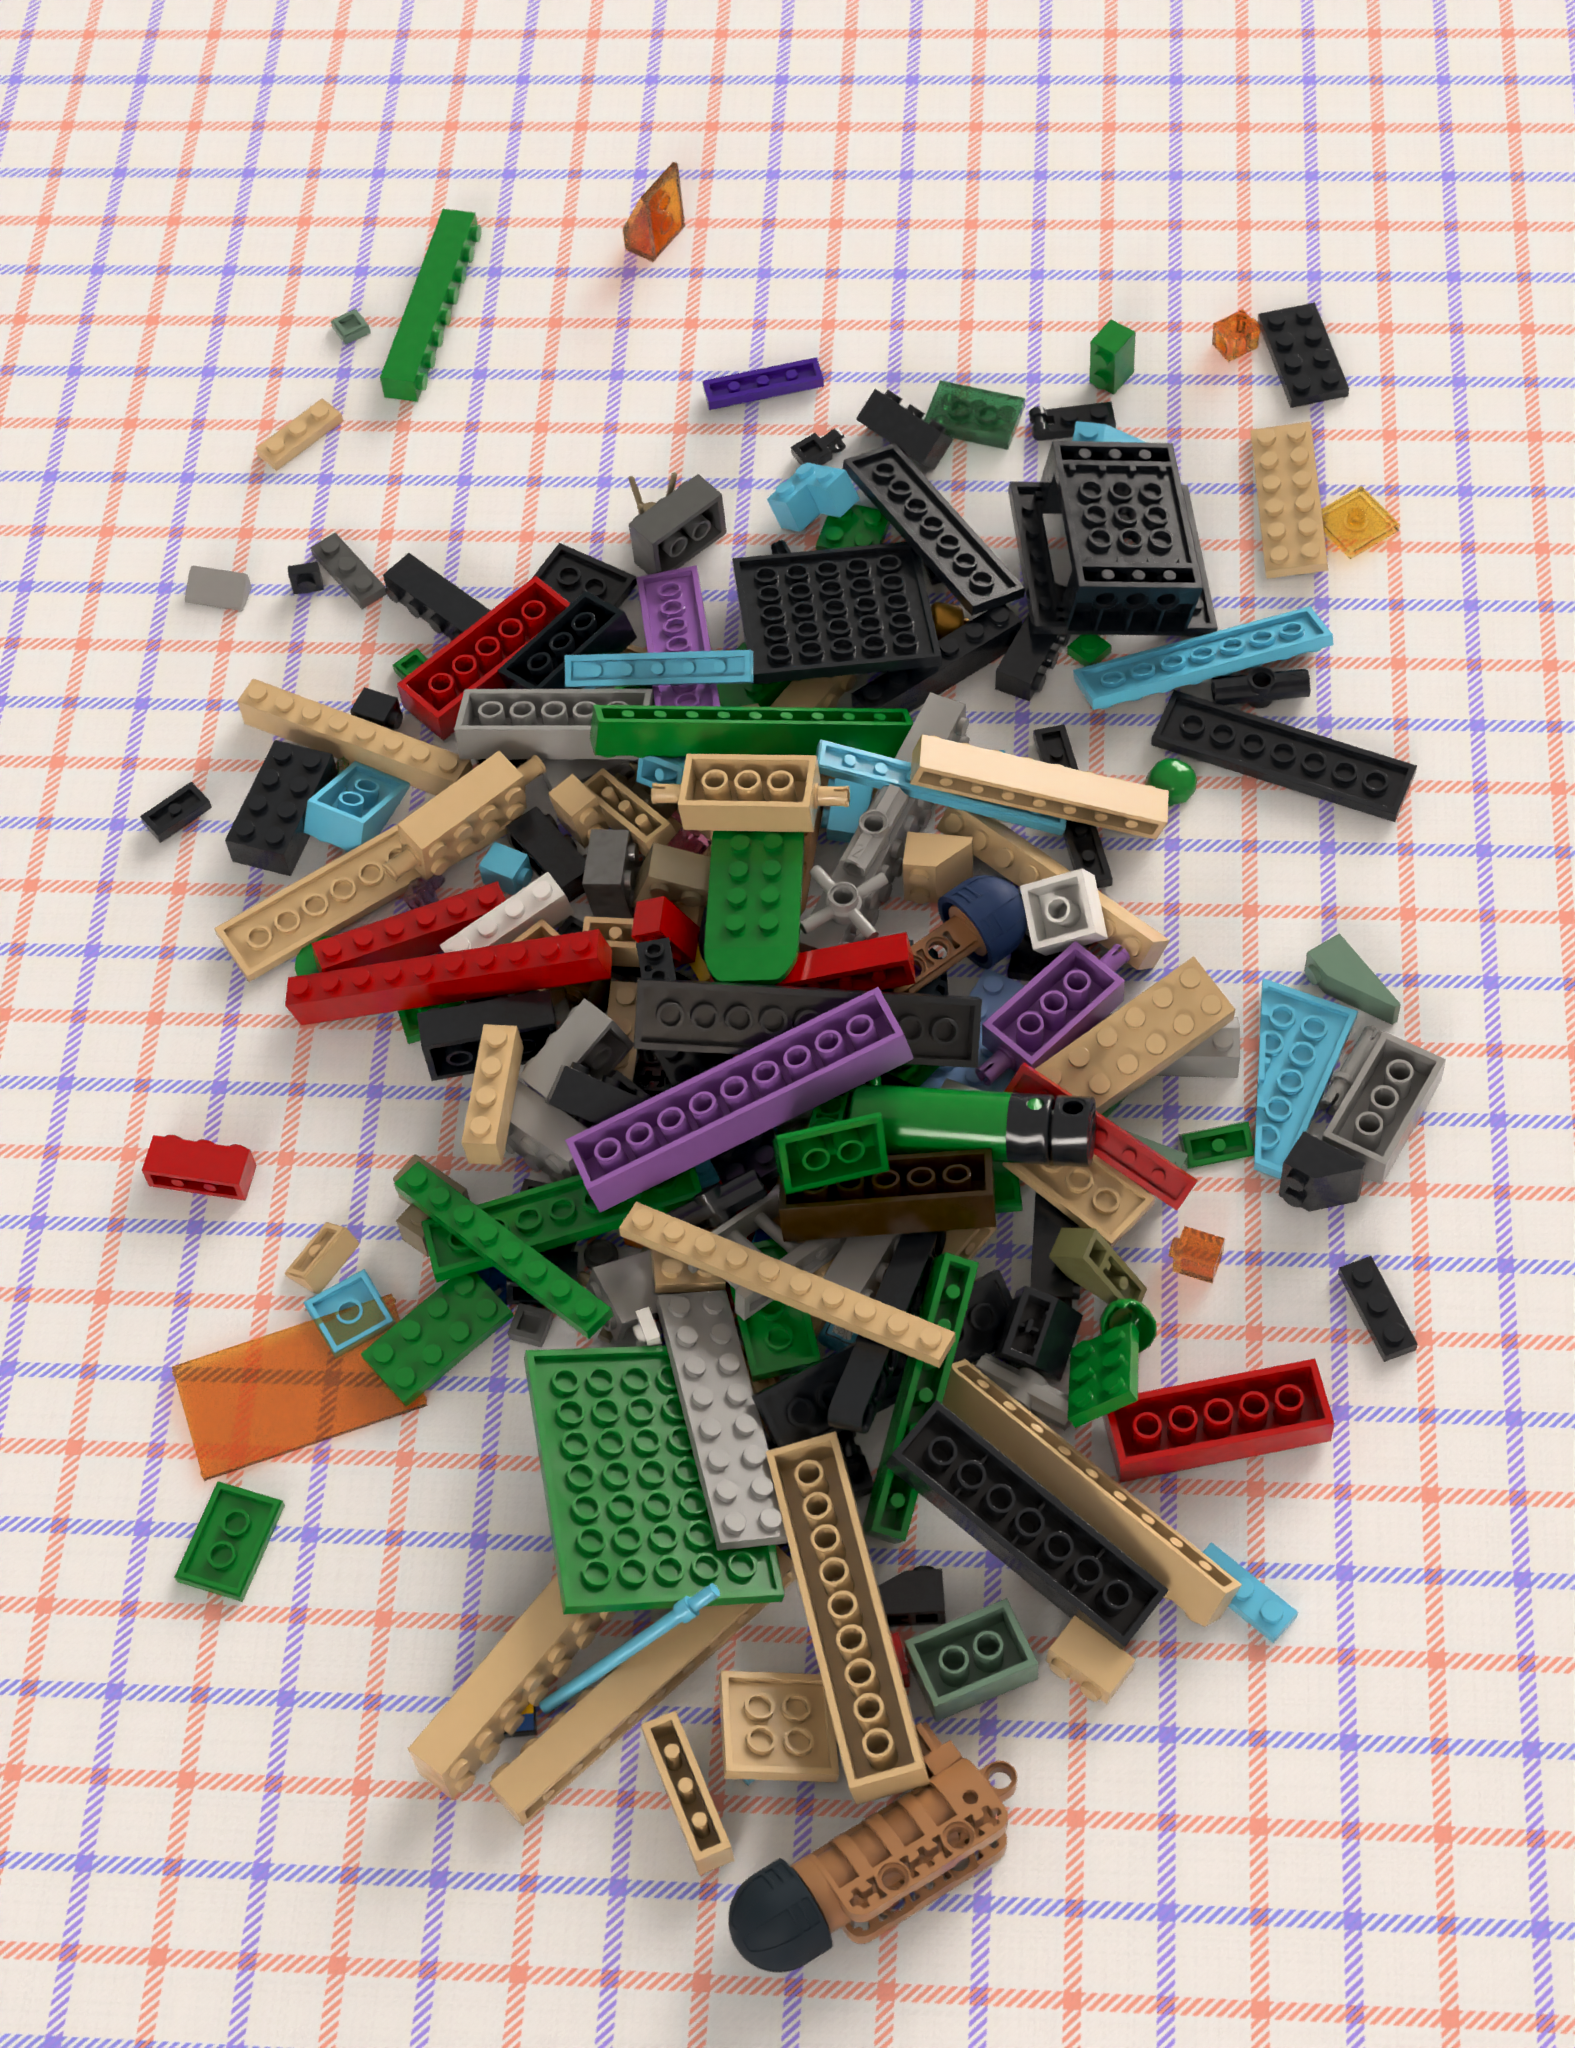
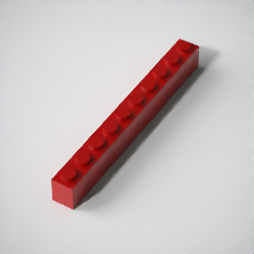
M595 929L288 977L285 1006L301 1025L610 979L612 949L600 930Z

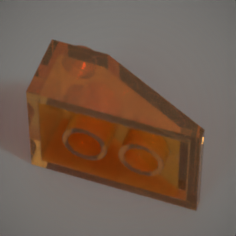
M672 162L642 195L622 229L625 250L651 262L656 260L685 227L678 163Z

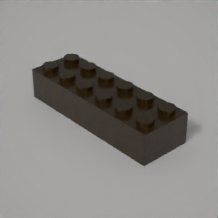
M992 1148L887 1156L889 1171L791 1194H785L780 1179L778 1210L783 1241L839 1239L844 1237L996 1227L995 1176Z

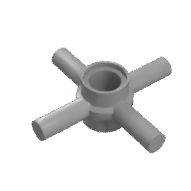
M820 865L814 866L810 870V875L828 896L826 898V907L800 922V928L803 933L808 934L832 919L840 925L853 923L866 939L877 938L879 933L860 910L864 898L888 884L885 874L881 872L856 888L850 882L842 881L835 883Z

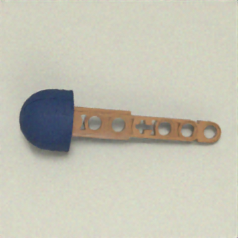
M982 875L963 881L940 897L937 904L943 924L911 946L914 964L921 970V974L915 977L916 984L891 988V992L916 993L965 957L983 969H990L1010 955L1020 945L1028 926L1022 895L1019 890L1002 878ZM934 945L942 946L945 948L947 956L943 959H934L929 955L928 949Z

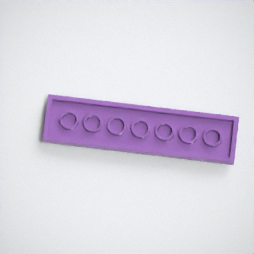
M697 565L637 577L647 653L711 651ZM717 684L652 686L655 706H720Z

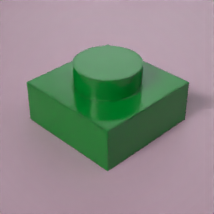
M1080 635L1067 646V654L1086 667L1100 663L1111 653L1112 645L1099 635Z

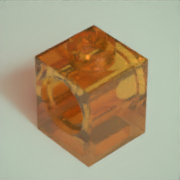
M1242 309L1213 323L1212 345L1230 362L1258 348L1260 326L1256 319L1251 318Z

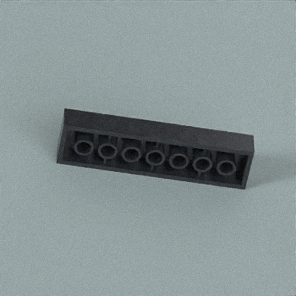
M938 1400L932 1404L885 1463V1466L1071 1619L1074 1615L1121 1650L1126 1647L1169 1591Z

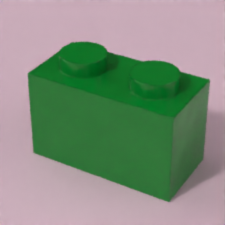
M1111 319L1090 341V383L1114 395L1134 373L1135 331Z

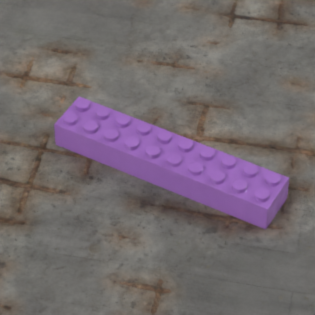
M879 987L565 1141L584 1185L601 1213L913 1060L914 1057L902 1029Z

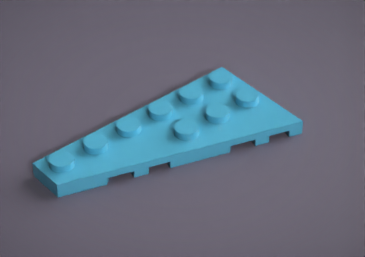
M1264 978L1262 979L1254 1170L1281 1179L1283 1162L1302 1133L1309 1130L1319 1107V1102L1325 1093L1357 1019L1358 1011Z

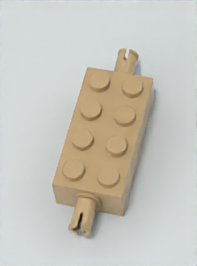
M497 751L400 821L397 825L402 852L382 865L389 879L396 882L398 878L413 867L426 881L435 875L439 876L459 857L469 855L482 840L496 835L500 827L508 821L519 818L527 808L525 786L546 772V767L538 756L533 755L529 760L516 768L500 751Z
M686 754L681 784L653 783L651 801L652 804H678L683 830L814 832L817 809L820 806L849 807L850 788L849 786H820L821 778L817 755Z

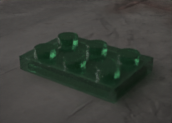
M940 380L924 420L930 423L934 419L947 428L945 434L951 438L1009 450L1025 408V398Z

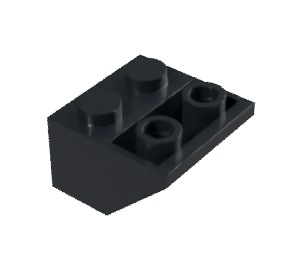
M1023 1286L1016 1290L993 1357L1021 1368H1029L1042 1376L1060 1382L1083 1314L1059 1298L1028 1286Z

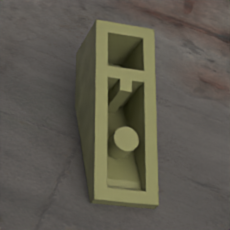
M1061 1228L1049 1258L1066 1277L1108 1304L1123 1298L1135 1299L1142 1303L1147 1291L1146 1286L1095 1228Z

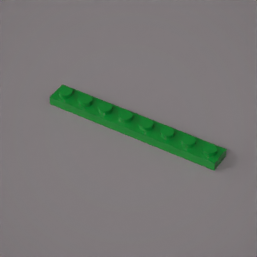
M419 1161L394 1183L395 1189L399 1194L587 1339H590L614 1316L611 1307Z

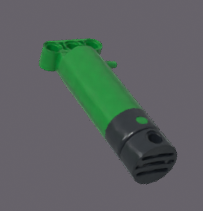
M878 1076L870 1080L868 1084H862L815 1107L809 1124V1128L881 1112L887 1155L992 1148L993 1162L1048 1165L1053 1160L1054 1165L1090 1167L1095 1147L1096 1104L1094 1097L1058 1095L1055 1099L1051 1094L882 1085V1078Z

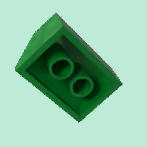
M881 1112L776 1135L773 1140L777 1170L785 1194L889 1171Z

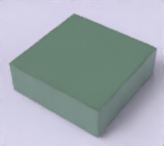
M353 309L331 320L332 328L345 345L371 333L369 325L357 309Z

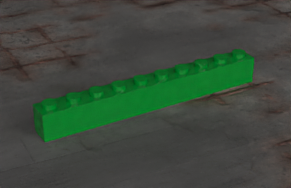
M593 705L589 739L594 755L606 758L615 756H634L637 758L665 756L667 758H677L679 756H686V754L816 755L820 739L895 758L913 725V721L907 709Z

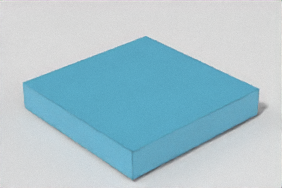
M365 1269L303 1302L336 1360L385 1334L397 1324Z

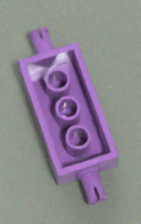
M1074 941L982 1023V1045L992 1052L993 1055L975 1069L979 1080L982 1082L987 1078L984 1084L991 1086L1008 1068L1017 1072L1024 1062L1035 1069L1104 1020L1124 1001L1125 980L1115 972L1130 960V955L1126 949L1123 948L1118 952L1121 949V945L1115 944L1104 956L1098 959L1077 941Z

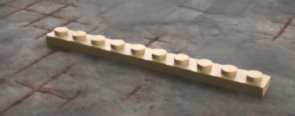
M636 1202L619 1227L620 1236L935 1367L940 1368L955 1342V1332L641 1203Z

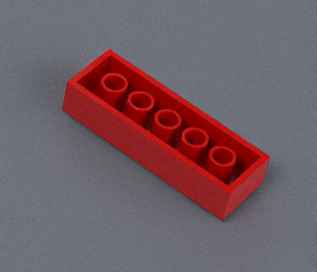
M534 576L397 683L402 706L444 741L454 733L464 690L507 689L497 670L571 603L537 576Z
M1316 1359L1138 1393V1401L1103 1416L1119 1483L1329 1442L1332 1439L1335 1424Z

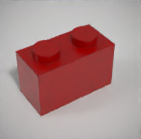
M665 896L636 902L631 937L638 943L669 937L676 968L682 964L695 962L700 927Z

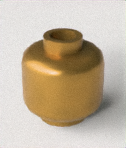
M935 602L930 607L938 640L969 622V618H964L963 609L959 605Z

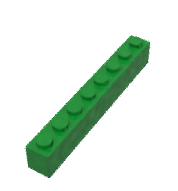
M442 209L380 376L384 398L418 402L422 390L425 391L427 388L429 370L435 366V353L437 348L443 344V331L445 326L450 324L451 309L453 305L457 304L459 299V287L465 283L466 268L468 263L473 261L475 243L481 239V225L477 224L475 212Z
M948 1252L934 1258L919 1318L955 1332V1342L940 1368L908 1355L863 1522L864 1534L893 1544L906 1541L918 1492L885 1466V1463L936 1400L941 1404L943 1402L976 1277L978 1262Z

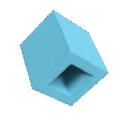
M495 841L479 864L483 884L487 885L498 881L501 890L510 895H514L523 887L528 886L533 875L528 854Z

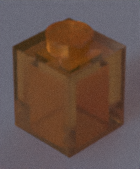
M1184 1226L1180 1238L1174 1237L1170 1246L1168 1257L1173 1258L1172 1271L1213 1284L1223 1256L1225 1238Z

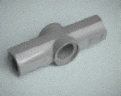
M891 784L883 786L871 808L860 816L859 828L839 862L840 867L848 875L856 878L866 877L879 852L886 849L889 845V835L909 802L908 795L901 788Z
M987 1353L981 1356L975 1367L1032 1414L1064 1431L1070 1427L1071 1422L1068 1420V1395L1049 1386L1045 1378L1029 1368L1018 1370Z

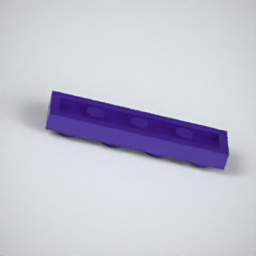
M817 357L702 381L709 410L824 387V379Z

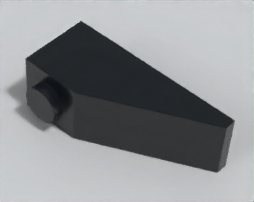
M918 1566L911 1571H904L878 1585L889 1627L946 1624L942 1569H934L932 1566Z

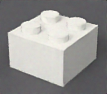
M1081 868L1020 886L1034 951L1047 956L1064 951L1074 941L1083 946L1108 939L1095 875Z

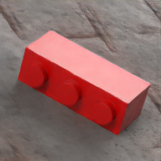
M153 1135L142 1172L150 1187L246 1201L257 1165L251 1150L242 1145L232 1144L225 1146L204 1139L191 1141L184 1140L176 1135H166L165 1137Z

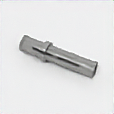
M1366 1026L1363 1029V1033L1340 1071L1335 1072L1331 1077V1086L1319 1102V1107L1323 1111L1328 1104L1330 1105L1333 1102L1327 1114L1335 1115L1380 1038L1382 1032L1379 1030L1375 1037L1370 1039L1376 1030L1375 1027Z

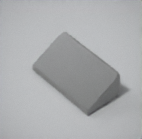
M193 565L189 571L185 602L243 611L252 586L248 575L245 573Z

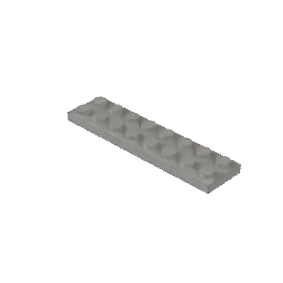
M726 1290L658 1295L656 1307L717 1550L788 1543L766 1451L769 1450L759 1412L751 1397L753 1390Z

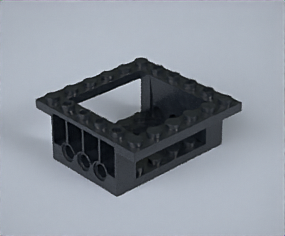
M1052 441L1040 482L1009 483L1008 494L1033 634L1201 636L1217 631L1218 627L1188 485H1181L1173 443ZM1043 514H1062L1072 571L1062 602H1058ZM1119 515H1127L1131 521L1123 520ZM1123 539H1132L1137 545H1129Z

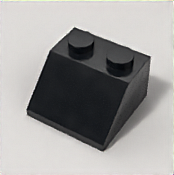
M1304 1131L1283 1162L1279 1196L1289 1205L1296 1208L1301 1207L1309 1212L1357 1202L1361 1193L1366 1163Z

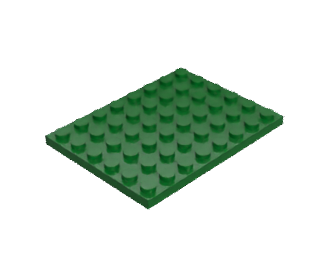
M666 1345L526 1350L524 1363L563 1615L673 1608V1605L685 1596L691 1598L711 1583L719 1589L720 1596L706 1606L783 1601L785 1592L775 1545L717 1550Z

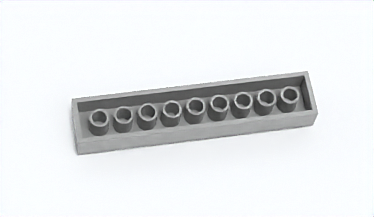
M930 692L895 759L911 763L912 751L922 734L969 744L970 738L966 736L969 725V718H966V704ZM878 789V790H877V792H876V794H875V796H874L872 802L870 803V805H869L867 811L871 808L872 804L874 803V801H875L876 797L878 796L879 792L881 791V789ZM909 797L907 806L889 835V845L886 849L879 852L866 877L856 878L848 875L840 867V863H838L831 876L835 883L842 881L850 882L857 888L881 872L885 874L888 884L862 900L860 912L873 927L878 920V909L881 903H886L891 895L892 882L895 877L899 878L903 873L902 864L907 832H919L921 827H927L931 818V808L934 805L932 802ZM823 891L810 916L826 907L828 895L825 891ZM830 919L808 934H804L803 931L801 932L799 953L866 940V938L853 923L840 925Z

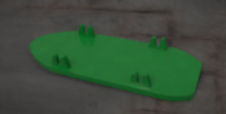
M713 831L704 957L708 972L714 982L773 985L781 983L793 970L798 958L800 942L804 832Z

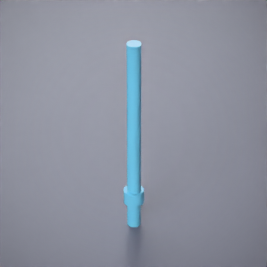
M711 1583L691 1598L685 1596L673 1605L672 1611L539 1702L541 1710L545 1714H549L681 1622L686 1624L697 1617L700 1609L720 1596L719 1589Z

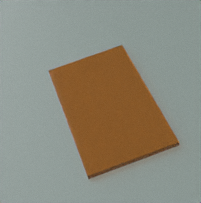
M392 1293L382 1296L380 1299L393 1321L334 1353L319 1324L324 1323L335 1344L338 1346L386 1319L375 1299L361 1303L363 1307L362 1316L352 1324L340 1322L336 1315L339 1314L343 1320H353L359 1314L358 1305L172 1366V1375L176 1380L199 1462L200 1475L204 1481L428 1406L427 1397L422 1393L405 1407L360 1355L400 1321L395 1305L396 1299L392 1296Z

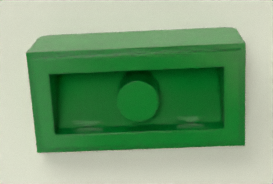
M1247 1121L1178 1134L1182 1151L1188 1154V1169L1254 1156L1253 1141L1249 1122Z

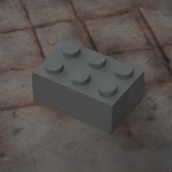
M697 474L689 481L683 482L671 494L658 500L654 506L643 514L637 515L629 523L634 563L648 575L675 570L724 536L727 532L722 494Z

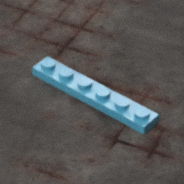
M752 650L565 655L566 688L753 683Z

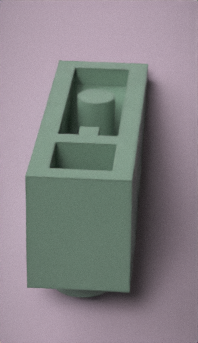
M1340 933L1307 952L1304 972L1313 985L1317 984L1325 994L1393 1025L1398 1022L1400 1002Z

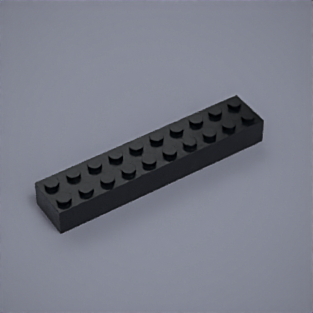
M637 977L633 1046L634 1049L740 1055L868 991ZM881 991L902 1029L914 1057L913 1060L904 1064L978 1068L982 999L972 996Z

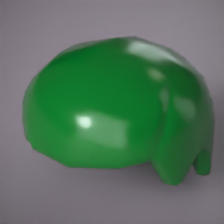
M1174 758L1158 761L1149 771L1145 780V785L1169 791V807L1174 804L1187 802L1194 794L1197 784V777L1191 766Z
M1123 1298L1112 1301L1105 1307L1099 1319L1101 1335L1113 1327H1119L1132 1321L1139 1330V1353L1150 1347L1157 1335L1156 1320L1152 1313L1143 1303L1135 1299Z

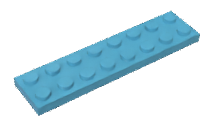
M1311 606L1078 668L1073 670L1074 681L1093 710L1107 709L1114 704L1140 700L1147 695L1158 692L1166 693L1173 690V688L1188 684H1199L1203 680L1218 676H1229L1236 671L1259 667L1277 660H1288L1295 655L1306 652H1318L1322 648L1334 645L1333 634Z

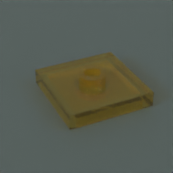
M1362 486L1321 509L1324 533L1350 559L1399 531L1400 523Z

